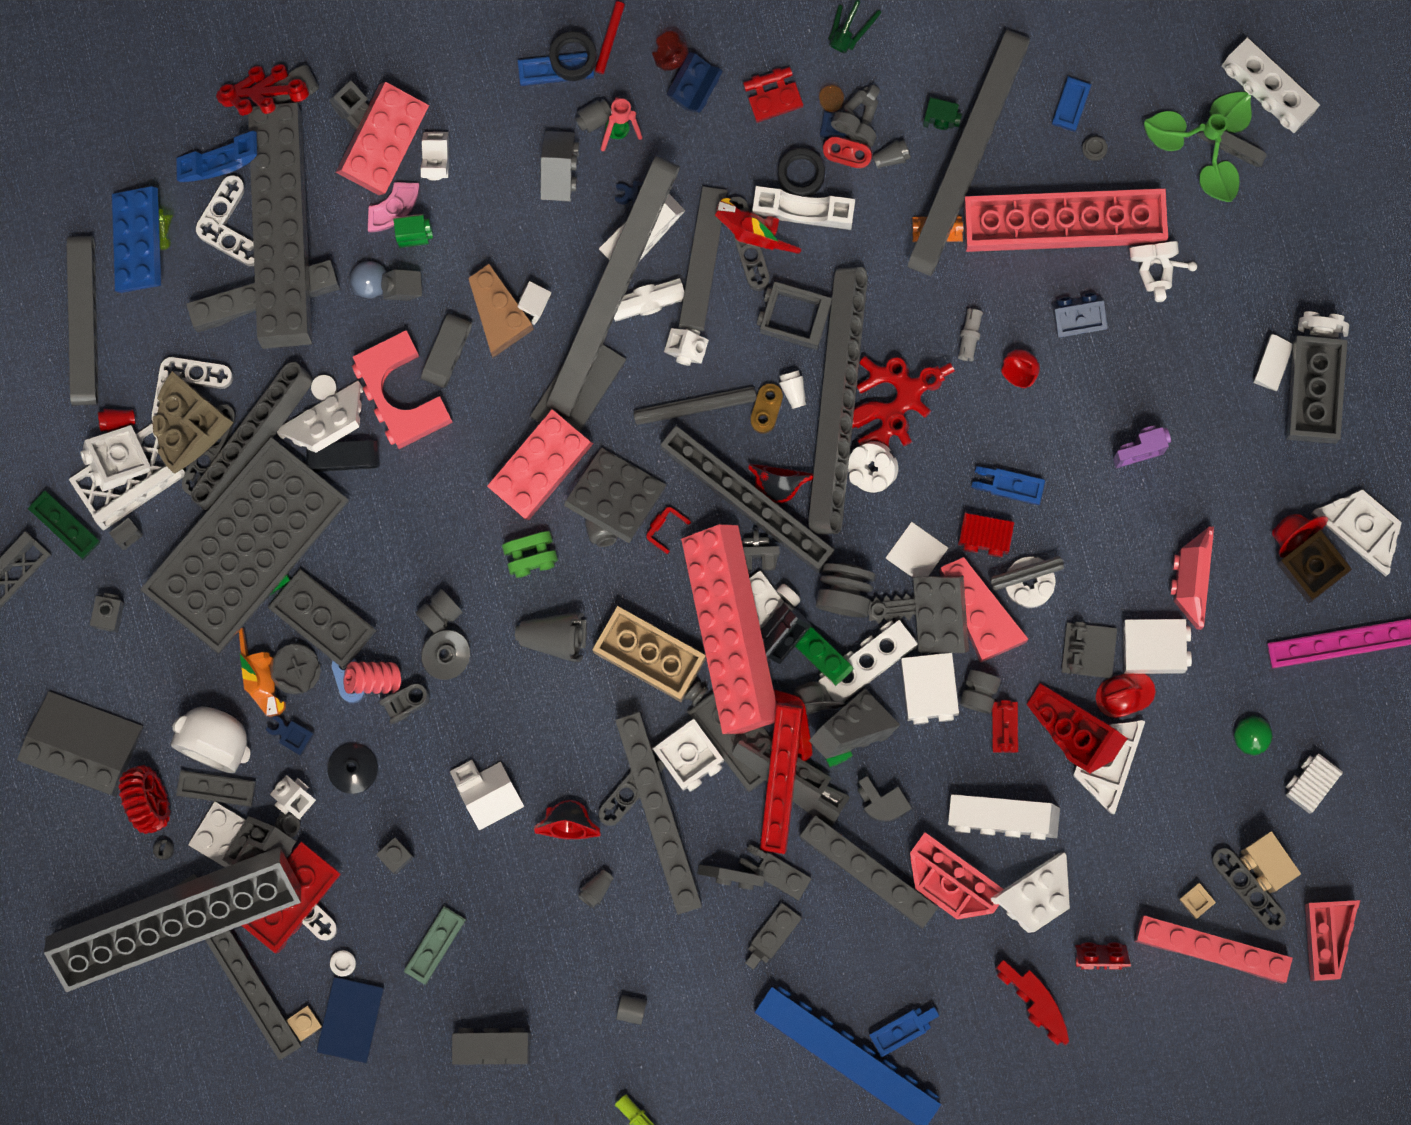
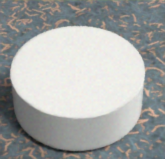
M320 375L313 380L311 390L315 398L324 401L336 394L337 385L330 376Z
M782 584L776 590L792 607L795 608L800 602L799 596L787 585Z
M338 951L331 957V970L336 975L348 976L356 968V959L350 952Z

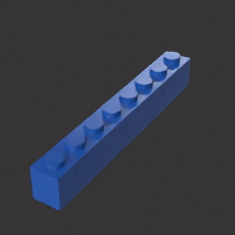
M780 986L777 990L773 987L770 989L754 1012L755 1014L915 1125L929 1124L941 1106L937 1102L940 1098L928 1089L925 1092L916 1087L918 1082L907 1074L902 1078L895 1073L897 1067L885 1059L882 1063L874 1058L876 1054L865 1045L859 1048L852 1042L855 1038L843 1030L840 1034L831 1028L833 1023L822 1015L819 1019L810 1014L813 1010L801 1001L798 1004L789 999L791 994Z

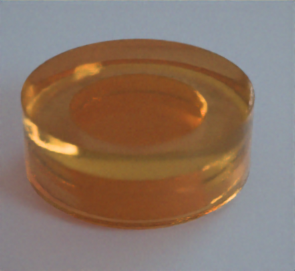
M830 85L821 90L819 103L824 110L833 112L842 107L844 94L839 87Z

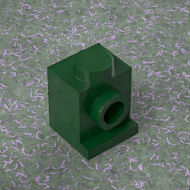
M930 97L923 127L928 128L930 123L934 124L933 127L939 130L959 128L962 113L958 112L959 104Z

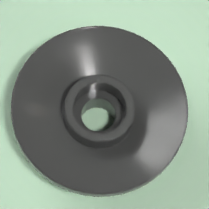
M441 630L432 634L424 643L421 652V660L425 670L431 676L441 680L453 679L460 675L467 667L470 659L468 642L461 634L453 630ZM442 649H446L444 657L439 656Z

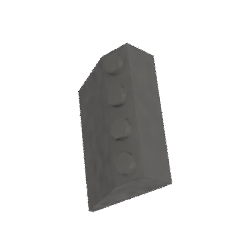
M48 692L25 737L17 760L116 797L119 791L120 777L127 770L143 726Z

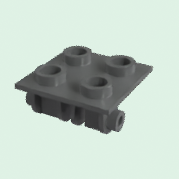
M1083 622L1067 623L1061 673L1112 679L1117 628L1085 625Z

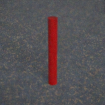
M615 2L595 68L596 73L604 74L625 7V4L622 2Z

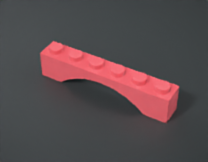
M1148 916L1141 917L1135 937V942L1203 959L1279 983L1287 982L1293 959L1292 957Z

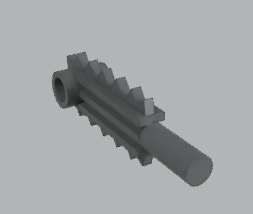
M905 594L902 600L895 595L892 601L885 596L882 602L875 597L873 602H870L868 611L869 621L875 620L880 624L883 618L890 622L893 617L898 621L903 616L910 621L913 615L916 617L915 594L912 599Z

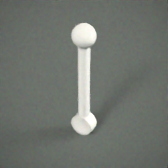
M1153 259L1150 265L1154 263L1161 264L1160 259ZM1170 261L1172 266L1188 268L1189 271L1197 269L1195 262Z

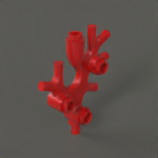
M864 356L859 364L870 372V377L857 384L859 392L862 394L876 385L886 382L894 385L897 390V397L890 403L867 402L854 408L852 429L855 427L858 429L875 419L882 421V426L879 429L858 439L859 444L863 445L870 441H876L885 444L889 448V440L893 435L899 437L903 446L910 444L912 440L907 433L909 422L903 415L907 410H915L924 418L930 414L931 410L921 402V395L927 389L930 391L939 389L945 380V376L955 372L951 362L941 368L939 366L925 368L920 373V377L911 378L908 376L909 367L901 358H892L885 367H881ZM898 367H902V371L896 374L895 370ZM931 377H935L933 383H928ZM902 422V427L896 429V424Z

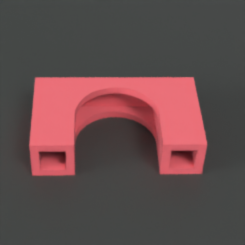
M407 331L353 356L356 364L352 365L357 378L363 377L367 385L363 387V390L368 400L374 399L378 407L374 409V412L379 422L385 421L389 429L385 431V434L390 444L396 443L398 449L453 423L440 396L411 410L397 409L385 400L383 387L387 376L394 369L419 357Z

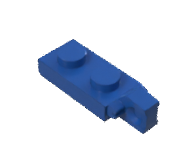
M935 1007L925 1013L919 1008L870 1034V1037L881 1057H884L926 1033L931 1028L928 1022L939 1017V1014Z

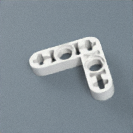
M228 176L222 181L198 221L196 232L199 238L247 266H254V258L250 257L247 260L246 254L239 250L241 242H244L242 247L251 251L254 249L253 242L225 226L245 192V186L239 177ZM235 182H237V187L239 188V190L237 192L232 191V193L229 196L230 199L233 200L232 203H230L226 198L220 197L222 194H224L227 197L230 191L227 187L228 184L233 185ZM217 203H225L227 205L226 213L223 215L215 214L214 206ZM210 224L212 225V230L219 234L217 242H214L216 240L214 235L207 233L206 236L204 235L203 226L208 227ZM226 236H233L236 239V244L232 248H225L222 245L223 239Z
M174 357L165 359L160 366L152 421L153 416L157 415L160 403L157 397L164 382L170 375L166 367H171L172 363H175L176 368L183 370V365H187L185 368V378H182V372L175 371V373L188 384L225 389L232 384L233 374L231 370L221 364ZM199 366L203 369L204 374L200 379L194 380L190 377V371L192 368ZM208 368H212L210 372L216 375L224 371L228 378L223 379L222 383H219L217 378L210 377V382H207L209 376Z

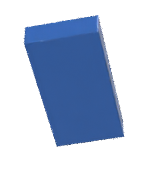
M1071 77L1067 78L1052 125L1076 132L1092 84Z

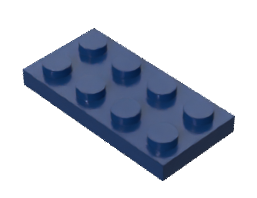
M151 186L112 194L115 291L123 293L161 286L158 188Z

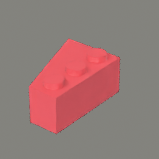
M1360 900L1305 904L1310 981L1341 979Z

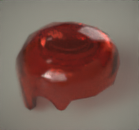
M672 30L663 33L656 39L658 49L656 52H652V55L659 69L670 71L683 65L688 55V45L678 32Z

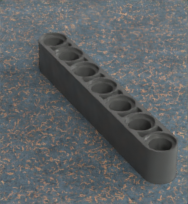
M93 236L67 237L70 400L72 406L98 405L95 241Z
M290 362L282 368L193 488L191 498L204 511L207 512L267 441L274 437L312 385L311 375L298 363Z

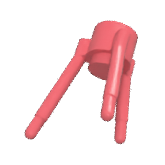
M617 97L611 105V116L609 117V123L602 141L601 151H605L615 123L624 124L631 120L637 138L639 140L642 139V134L636 120V112L631 111V105L625 99Z

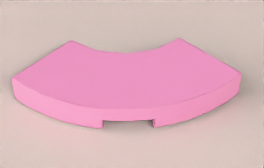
M394 182L392 193L385 201L378 205L369 206L368 232L389 229L394 226L393 218L407 216L417 201L420 184Z

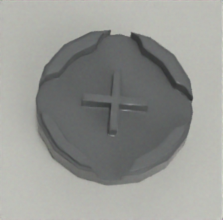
M291 644L275 653L271 660L270 673L272 680L279 689L285 693L296 695L303 694L315 686L319 680L321 668L316 659L317 656L311 649L304 645Z

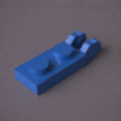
M979 466L976 467L975 473L981 476L994 477L992 485L979 481L972 482L971 487L973 489L991 492L990 494L1040 505L1045 480L997 468L993 470Z

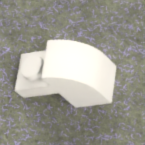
M449 132L423 133L421 177L429 180L448 178Z

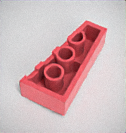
M964 557L940 568L941 576H964L968 636L980 663L1028 641L1026 635Z

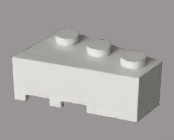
M670 194L666 199L640 261L685 212ZM626 222L599 248L609 260Z

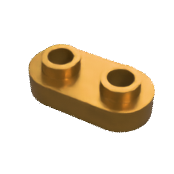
M766 384L760 388L751 415L752 428L761 434L769 433L773 430L782 404V391L775 384ZM768 392H772L775 394V398L768 400L765 395ZM766 416L768 418L767 423L761 424L758 421L759 417Z

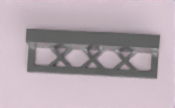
M24 532L0 558V580L5 576V581H0V585H5V595L0 599V609L51 556L27 532ZM32 546H35L43 555L36 562L26 563V553ZM22 566L23 576L18 581H9L10 569ZM26 566H31L30 569L26 572ZM14 584L12 588L9 590V585Z

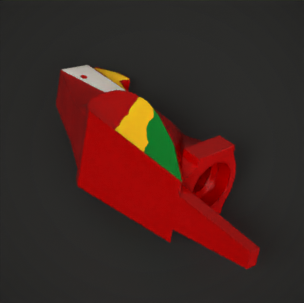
M723 198L718 203L715 216L732 231L737 241L770 250L779 249L800 254L801 248L775 238L779 224L778 218H773L772 216L762 218L753 212L740 210L729 202L730 198Z

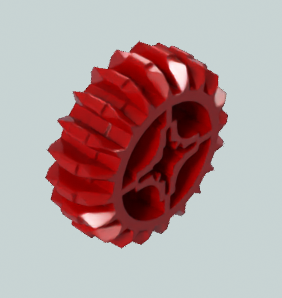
M145 765L135 766L123 772L118 788L121 791L119 796L122 799L121 804L125 809L124 813L128 816V821L132 822L135 829L137 828L140 833L143 832L144 834L154 833L166 827L170 819L168 807L170 803L167 800L168 795L164 790L165 786L161 784V779L157 777L156 772Z

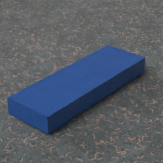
M588 54L559 55L558 59L564 68L578 70L585 65ZM549 57L518 60L520 86L567 81L557 76L552 69ZM594 71L584 79L594 78Z

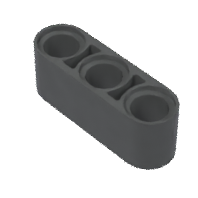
M448 313L423 369L422 380L442 388L447 386L470 333L472 322Z

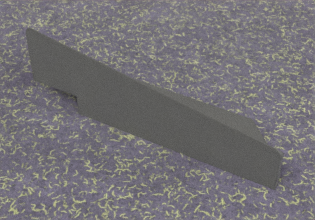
M768 738L758 739L756 743L739 741L732 755L768 782L772 741ZM798 758L793 802L813 817L817 816L832 828L850 797L828 787L827 785L832 779L831 777Z

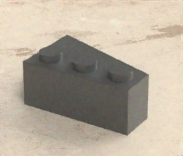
M864 689L829 719L809 741L828 759L850 752L857 747L862 746L863 748L876 741H885L900 724Z
M458 1028V1033H452V1064H530V1033H525V1028H509V1033H499V1028H484V1033H474V1028Z

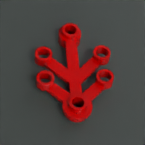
M282 64L274 66L271 69L272 75L265 78L262 67L255 66L249 70V77L236 85L227 84L222 86L217 92L216 98L225 107L234 106L237 108L238 113L244 116L250 114L253 107L248 99L241 98L249 97L260 107L262 113L269 114L276 109L272 98H265L264 96L289 94L292 101L300 102L308 97L309 90L306 83L300 79H294L284 86H271L288 76V72ZM255 82L257 83V84L254 85L253 87L247 88V87H249L250 85H252L253 83H255Z

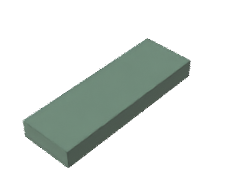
M444 906L404 972L426 985L466 919Z

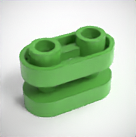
M550 531L530 535L502 545L504 555H512L514 559L513 562L507 564L510 575L515 574L516 578L530 575V570L536 568L544 571L555 567L554 563L558 561L556 551H548L546 546L553 542ZM537 548V555L523 558V551Z

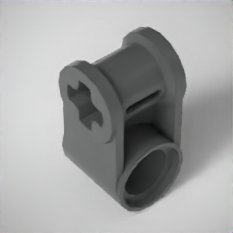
M412 684L399 692L385 697L379 704L384 706L390 717L389 722L393 725L426 706L430 695L425 687L419 684ZM417 689L423 692L422 700L418 703H413L411 700L412 692Z

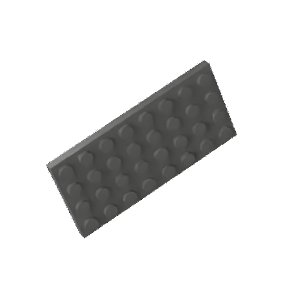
M271 437L140 590L212 650L220 654L348 504L349 500Z

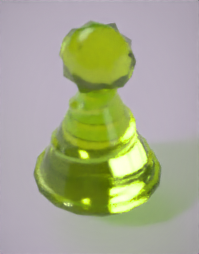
M163 209L159 210L160 249L166 250L171 246V242L166 236L174 215H164Z

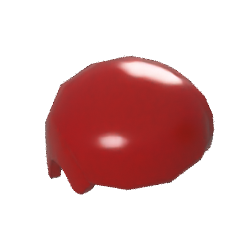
M1015 349L1009 352L1003 360L1002 375L1016 387H1031L1040 373V365L1037 358L1027 350Z

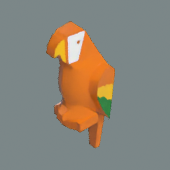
M241 628L239 630L240 660L244 689L255 700L266 716L280 715L286 708V702L281 703L280 699L275 696V683L270 673L273 657L268 652L251 654L249 656L244 628Z

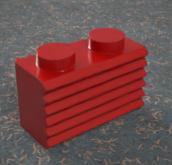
M965 513L958 545L963 546V550L967 552L978 553V549L988 551L989 556L1001 558L1003 554L1008 555L1014 522Z

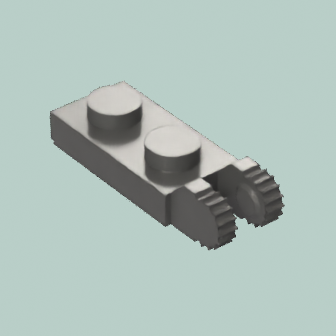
M749 844L747 850L751 854L762 858L763 862L759 868L747 859L741 858L739 863L756 873L755 875L765 877L764 881L799 901L812 878L773 855L766 854Z

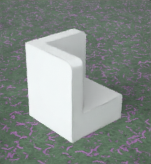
M529 281L521 293L517 307L533 315L530 322L535 325L552 292Z

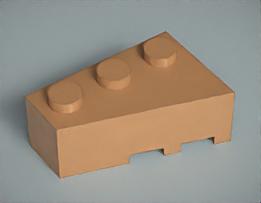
M489 264L469 277L492 358H494L533 331V326L524 312L517 307V302Z

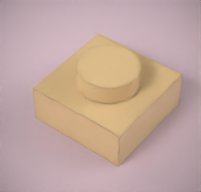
M1200 883L1179 899L1195 919L1216 903Z
M306 1006L286 1020L301 1042L322 1028V1025L309 1006Z

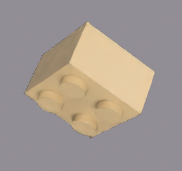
M1272 831L1241 851L1243 855L1240 858L1242 863L1249 871L1252 869L1258 877L1255 880L1263 892L1267 890L1269 894L1273 893L1301 874Z

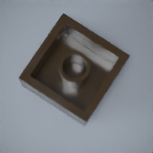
M1321 530L1277 564L1308 604L1352 570Z

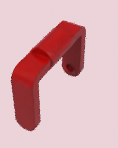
M667 507L661 515L658 514L650 525V531L647 533V540L665 554H668L670 551L651 537L662 527L668 514L672 513L687 525L691 523V521L671 507Z

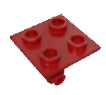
M1091 942L1075 945L1077 954L1076 967H1081V969H1094V966H1096V970H1099V966H1103L1104 970H1107V966H1109V969L1122 970V967H1131L1126 945L1115 942L1108 943L1107 945H1097Z

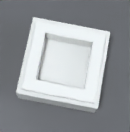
M473 760L450 771L460 793L483 782Z

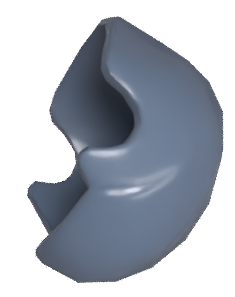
M361 262L350 273L349 285L355 295L367 299L375 298L383 294L381 288L382 275L387 273V271L376 262Z

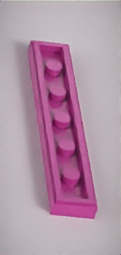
M1411 619L1267 643L1271 669L1411 645Z

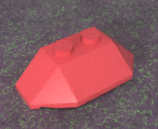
M1208 527L1181 548L1179 555H1174L1173 570H1177L1176 580L1172 579L1170 594L1174 595L1175 604L1193 626L1199 630L1203 629L1205 623L1214 527Z
M927 833L923 834L910 852L915 890L955 919L993 914L999 904H994L990 898L1004 889Z

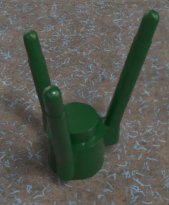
M860 0L855 1L844 27L838 30L843 6L840 4L837 9L832 32L828 38L830 40L829 46L845 54L848 49L853 51L859 39L880 16V10L868 20L852 39L853 34L848 29L857 12Z

